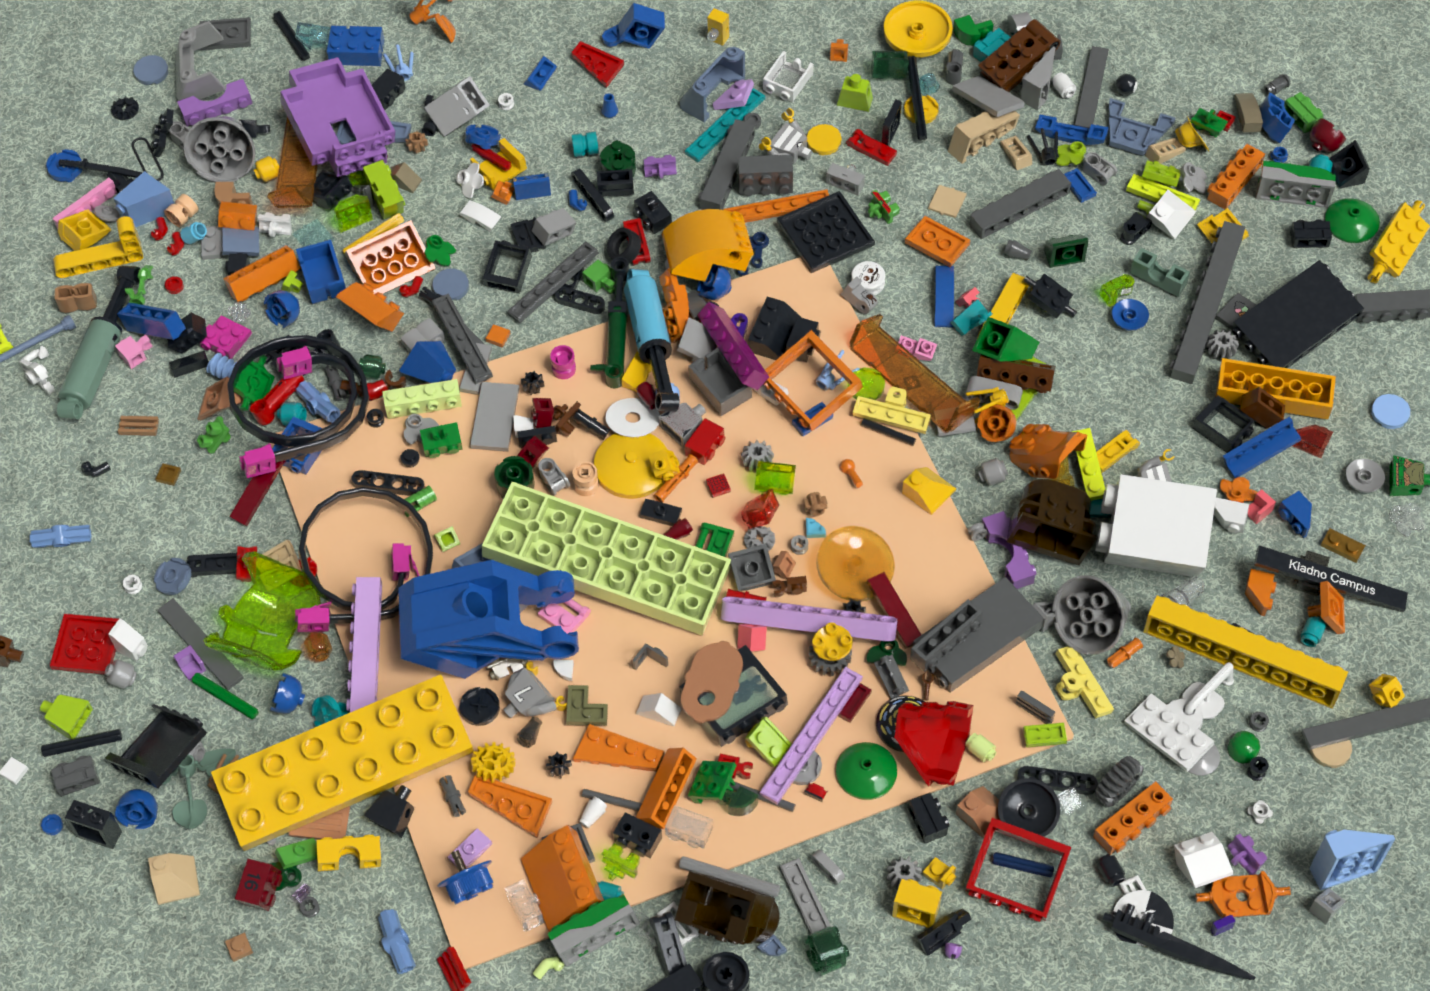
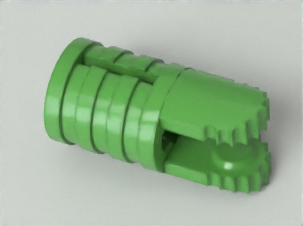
M428 485L404 500L410 503L415 502L414 508L419 511L423 507L428 506V504L437 501V497ZM406 511L404 512L406 517L410 516Z

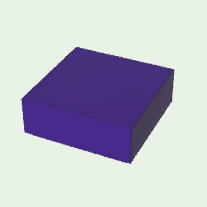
M1228 915L1213 922L1210 930L1213 936L1233 928L1236 922L1233 915Z

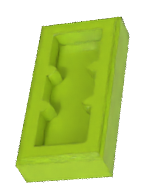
M1064 723L1023 727L1026 747L1067 744Z

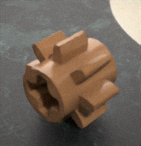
M418 131L409 134V139H405L409 151L416 152V154L425 151L424 146H428L425 134H421Z
M819 492L808 494L803 504L805 512H810L812 516L822 515L825 509L828 508L826 496L821 497Z

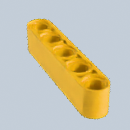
M1012 273L991 310L993 314L990 318L1009 324L1029 287L1022 282L1025 277Z

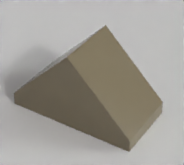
M405 162L390 168L391 177L396 181L398 188L414 193L422 179Z

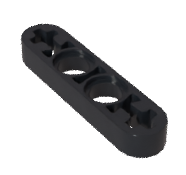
M580 168L571 172L573 181L605 222L613 219L614 213L611 207Z
M365 470L355 471L352 475V483L355 488L364 486L388 490L394 494L411 496L426 488L424 481L419 477ZM377 479L384 480V483L380 486L374 484ZM397 481L403 483L399 488L393 487V484Z
M1032 766L1021 767L1017 775V780L1025 778V773H1029V778L1033 779L1036 778V774H1039L1037 780L1042 781V776L1049 775L1053 781L1046 784L1053 790L1084 795L1093 794L1098 785L1096 777L1090 774ZM1070 778L1073 784L1065 786L1062 783V779ZM1077 779H1080L1079 787H1076ZM1086 781H1090V788H1086Z

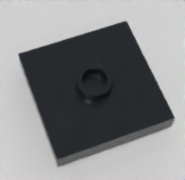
M895 99L883 123L882 143L890 146L900 125L902 102Z

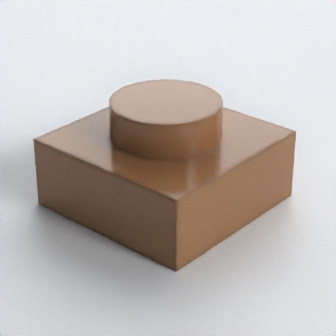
M245 932L225 941L233 962L253 953Z

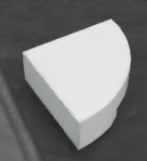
M554 659L556 672L563 679L572 681L574 661Z

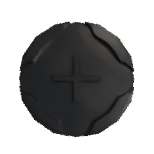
M475 687L468 690L462 696L460 713L469 724L484 726L491 723L498 716L500 702L496 693L491 689Z

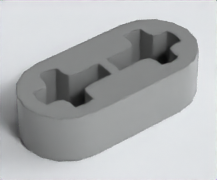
M818 849L811 855L812 862L833 884L838 885L845 879L842 870L822 850Z

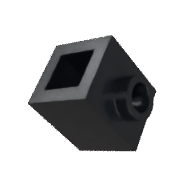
M229 254V260L225 263L228 276L250 265L248 254Z

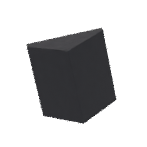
M1354 140L1329 158L1332 161L1331 172L1336 175L1335 180L1340 189L1365 184L1370 170L1358 142Z

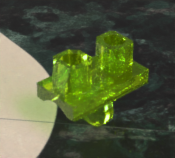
M615 843L608 851L604 849L601 853V856H603L602 862L607 864L604 870L609 872L608 879L612 881L616 877L623 879L625 874L635 879L638 874L637 867L640 857L630 853L626 860L621 858L620 856L624 852L623 848Z

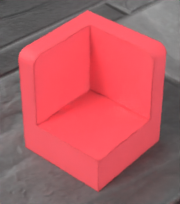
M1261 489L1256 493L1254 502L1249 505L1248 517L1258 524L1273 511L1276 501Z
M739 624L737 647L740 649L746 645L750 651L765 650L767 627Z

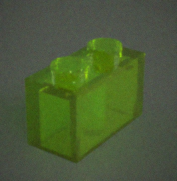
M758 461L754 490H759L763 493L776 492L781 495L793 494L796 465Z

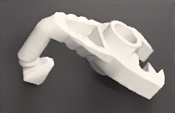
M40 346V349L33 350L19 361V364L26 371L24 374L32 385L37 383L49 396L55 392V389L49 381L47 382L48 372L42 364L30 362L38 356L40 359L49 356L47 349Z

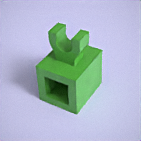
M598 259L582 272L583 282L595 292L599 291L602 287L609 294L615 291L613 287L615 282L612 281L611 268L606 263L603 264Z

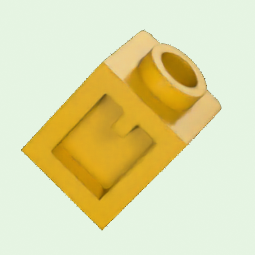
M935 857L925 868L922 875L943 889L946 884L950 886L954 882L956 867L954 865L949 867Z

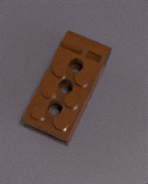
M1033 19L1025 28L1023 27L978 65L981 70L980 76L1010 92L1022 82L1023 76L1032 70L1033 65L1042 59L1046 51L1049 52L1053 46L1056 51L1061 41L1037 19Z

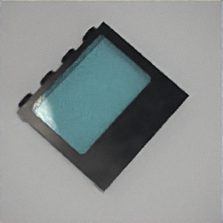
M746 645L738 649L743 660V669L739 679V690L734 694L729 710L719 719L707 722L717 734L721 747L732 743L741 734L749 732L753 726L761 721L762 717L769 718L776 712L784 710L788 705L787 694ZM685 683L679 686L681 694ZM704 692L698 697V702L702 705H710L715 700V696L710 692Z

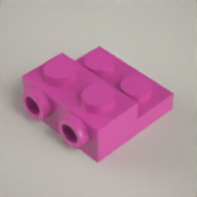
M221 315L213 326L209 324L206 327L207 337L200 341V346L207 351L211 350L216 354L221 353L222 357L227 356L228 359H232L251 336L252 332L250 329Z

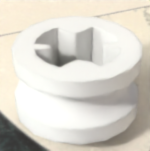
M509 93L501 94L498 98L499 107L502 110L512 109L514 106L513 96Z
M129 575L123 580V587L127 593L136 594L142 589V583L138 576ZM132 582H135V583H136V584L133 585V587H130V586H129V585L132 584Z

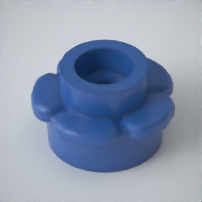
M1276 147L1270 156L1274 162L1284 163L1288 159V152L1284 147Z

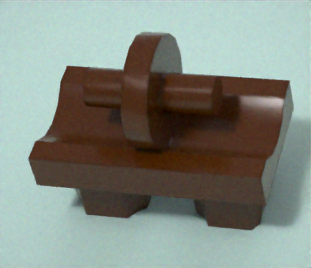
M578 401L568 412H566L568 409L566 404L562 407L559 405L553 407L555 413L553 419L557 421L558 418H561L555 425L556 434L560 431L568 437L573 432L575 427L568 421L573 418L580 408L581 404Z

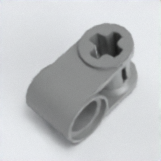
M174 121L169 129L171 140L184 150V140L190 129L182 122Z
M1091 152L1086 154L1082 167L1083 172L1101 185H1106L1109 179L1117 174L1116 166L1097 153Z
M544 458L539 462V476L553 496L561 489L570 487L568 478L553 459Z

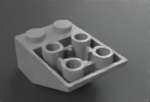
M1054 46L1049 52L1046 51L1042 59L1036 62L1032 70L1022 78L1021 100L1037 111L1048 100L1055 55Z
M469 76L423 108L444 137L490 105Z

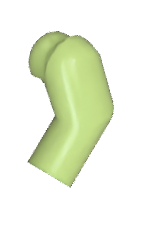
M558 956L545 958L534 970L533 974L541 980L549 969L554 968L556 971H561L564 967V962Z

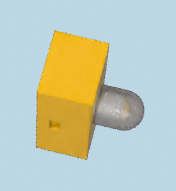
M713 8L707 17V39L710 42L723 46L729 38V14Z

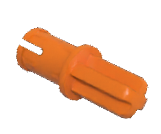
M1135 637L1125 646H1120L1117 652L1107 658L1108 665L1115 668L1125 660H1130L1134 653L1143 648L1142 642Z

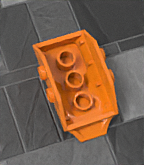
M1028 424L1018 436L1011 440L1009 446L1010 460L1033 478L1057 479L1061 462L1072 451H1083L1085 449L1087 435L1080 432L1053 431L1047 424Z

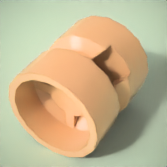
M181 194L175 200V204L168 206L164 213L171 223L180 228L188 221V217H193L199 209L193 199L186 194Z
M587 461L576 464L572 471L575 491L581 496L593 495L599 487L597 468L594 464Z

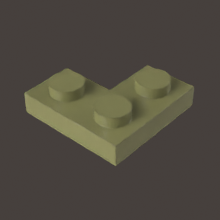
M568 685L567 725L591 724L594 726H607L608 704H588V685Z

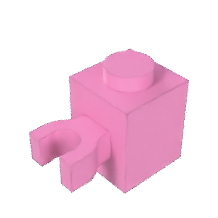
M146 334L138 342L129 336L115 345L118 355L131 369L145 361L144 351L153 347Z

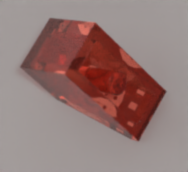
M1316 424L1296 429L1301 437V441L1292 446L1322 458L1331 440L1333 431Z
M773 489L767 490L746 503L741 516L743 521L746 522L748 529L767 525L771 522L779 507V502Z

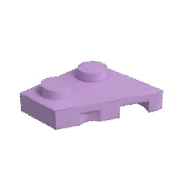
M752 79L736 81L712 104L714 109L745 106L754 86Z

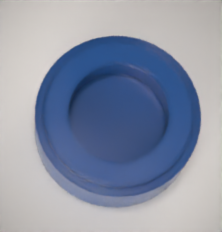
M50 814L44 817L41 827L47 835H56L62 830L63 821L58 815Z

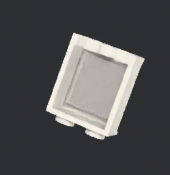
M783 51L763 78V90L793 103L810 77L813 76L814 64L810 62L808 68L803 69L801 68V60L799 58H796L793 64L786 61V52Z

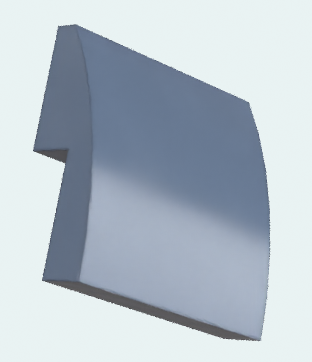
M222 227V255L243 253L248 254V256H259V227H255V230Z

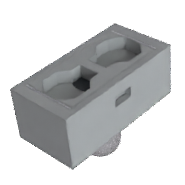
M832 163L826 173V184L858 196L864 187L865 175L856 172L857 168L854 164H849L845 168Z

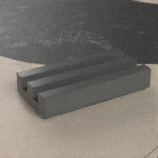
M1020 691L1017 695L1016 705L1045 724H1051L1054 720L1055 711L1026 692Z

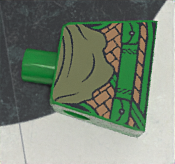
M1393 455L1389 464V496L1421 495L1424 485L1430 486V474H1424V463Z

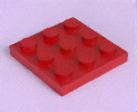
M64 614L50 668L52 670L105 674V669L109 663H113L116 652L108 634L119 619Z

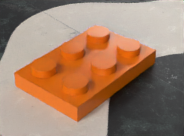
M924 216L905 238V243L951 267L970 245V239Z

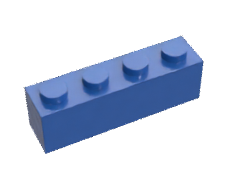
M128 303L117 313L126 330L130 332L174 340L186 329L178 313L174 310Z

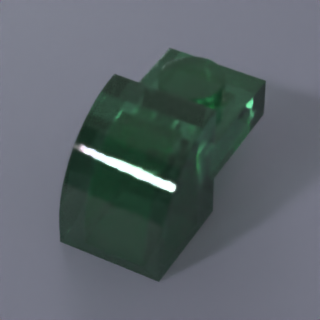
M740 786L737 792L726 790L722 801H716L721 805H728V814L744 816L756 808L758 794Z

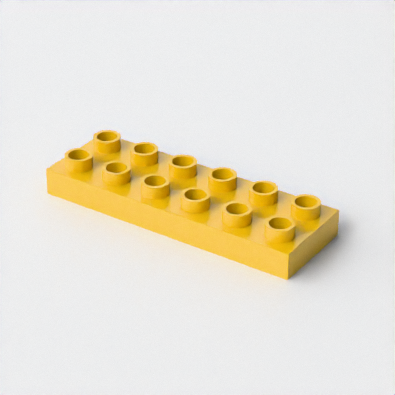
M440 674L211 771V774L239 844L246 851L473 753L474 750L444 679Z

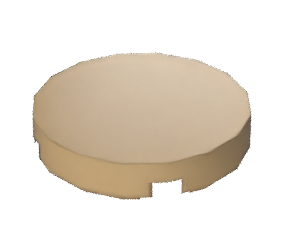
M1350 740L1311 749L1310 753L1320 765L1338 768L1349 760L1352 753V744Z

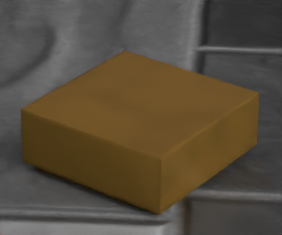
M162 463L156 476V481L175 486L181 468Z

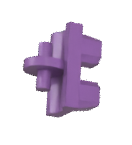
M664 155L662 158L650 156L644 159L645 177L659 176L660 179H663V175L677 174L675 156Z
M1238 834L1228 845V849L1234 856L1231 863L1233 866L1240 863L1250 875H1254L1267 860V856L1261 851L1256 853L1253 850L1254 841L1249 835L1243 837L1241 834Z

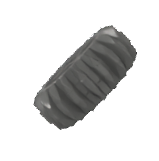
M1126 756L1117 762L1107 772L1105 777L1102 778V781L1096 788L1095 795L1098 800L1107 807L1118 803L1136 785L1142 776L1143 766L1132 756Z

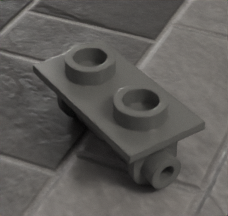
M886 655L880 658L881 660L874 662L891 699L909 691L893 655Z

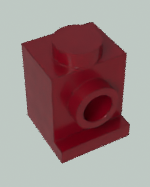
M532 398L534 409H531V419L534 420V426L536 428L551 426L554 414L551 398Z
M534 436L525 444L517 456L524 458L534 468L549 450V447Z

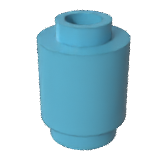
M194 222L182 228L181 238L185 243L193 244L205 237L207 229L203 223Z

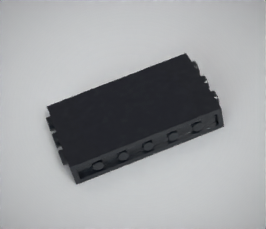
M1318 260L1235 320L1231 329L1233 335H1236V338H1240L1244 343L1247 351L1252 352L1256 356L1259 364L1289 368L1361 316L1364 307L1355 299V295L1343 286L1341 279L1332 274L1329 266Z

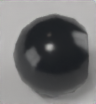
M1123 74L1116 80V89L1120 94L1129 96L1136 91L1137 80L1131 74Z

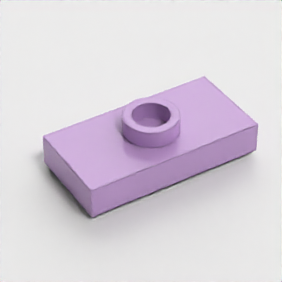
M477 828L454 851L459 850L466 868H468L492 845V841ZM450 854L448 860L456 866L455 860Z

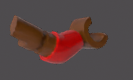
M389 369L385 374L384 381L381 379L373 383H367L369 401L381 398L383 391L388 389L405 388L406 377L401 376L398 381L393 382L391 381L393 375ZM343 379L340 389L349 390L351 395L349 381ZM355 382L357 394H359V397H362L361 385Z

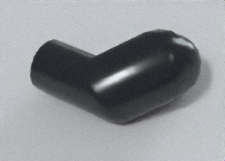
M89 461L81 465L82 472L93 477H98L111 470L107 461L99 466H93Z

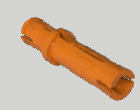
M691 454L688 455L683 463L678 466L680 473L674 475L673 479L665 481L653 497L658 502L663 503L676 486L689 476L691 469L698 463L697 458Z

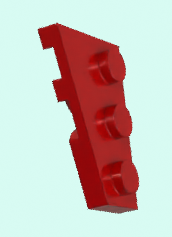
M582 41L571 52L572 58L606 88L625 65L624 60Z

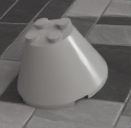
M218 116L203 119L190 128L184 140V154L187 162L203 178L213 182H234L247 174L252 168L255 160V146L240 120L229 116Z
M1090 575L1077 576L1066 581L1056 593L1053 602V611H1055L1056 619L1054 624L1058 634L1070 648L1086 655L1101 654L1111 649L1120 639L1131 605L1123 593L1104 580Z

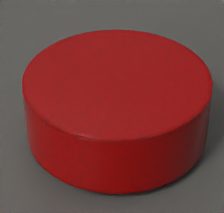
M172 276L165 281V288L170 294H178L183 290L184 284L180 277Z

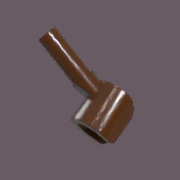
M925 672L922 675V680L925 683L923 700H929L930 685L934 681L935 675L932 673L931 681H927L925 679Z

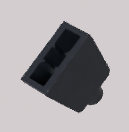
M404 785L400 786L396 794L387 790L383 791L364 816L376 825L402 838L414 811V806L406 801L412 791Z

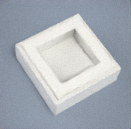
M11 757L0 770V776L17 785L29 768Z

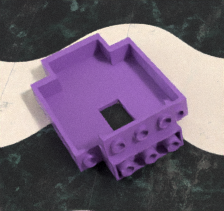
M337 57L289 71V83L292 88L280 91V102L312 166L329 161L336 176L339 177L356 171H363L364 166L380 160L387 163L385 145L395 142V129L363 68L346 73L340 59ZM346 120L356 141L342 145L331 124Z

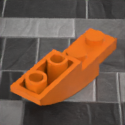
M668 268L659 279L667 306L662 310L671 342L675 343L682 336L688 320L689 303L685 285H679L677 276L671 274L670 268Z

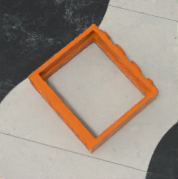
M812 330L765 369L769 378L763 384L767 390L771 389L774 392L773 395L780 403L783 401L787 405L786 409L791 415L796 414L800 418L798 421L804 428L808 427L811 431L817 428L863 388L861 380ZM812 346L850 386L810 420L772 379Z

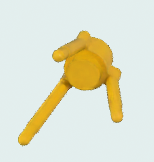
M995 387L993 389L966 392V396L993 393L990 396V403L974 410V413H978L996 404L1006 406V403H1009L1006 391Z

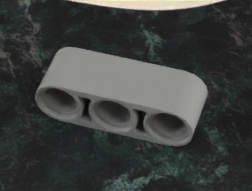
M972 376L970 378L966 392L999 387V390L1004 389L1007 393L1009 403H1006V407L1011 410L1019 407L1023 393L1021 387L979 376ZM993 393L966 397L972 401L988 404L991 402L990 396Z

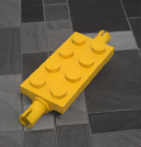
M1416 200L1412 207L1404 202L1396 210L1369 253L1374 258V268L1367 277L1370 282L1378 283L1380 277L1385 272L1390 273L1396 278L1403 271L1430 227L1419 216L1425 208L1424 203L1421 205L1422 201Z

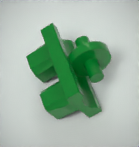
M1199 108L1191 119L1194 128L1198 130L1205 129L1215 138L1220 135L1228 121L1216 116L1215 110L1211 109L1208 112L1202 108Z

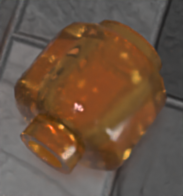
M311 632L304 640V648L309 659L322 662L329 658L332 646L327 634Z

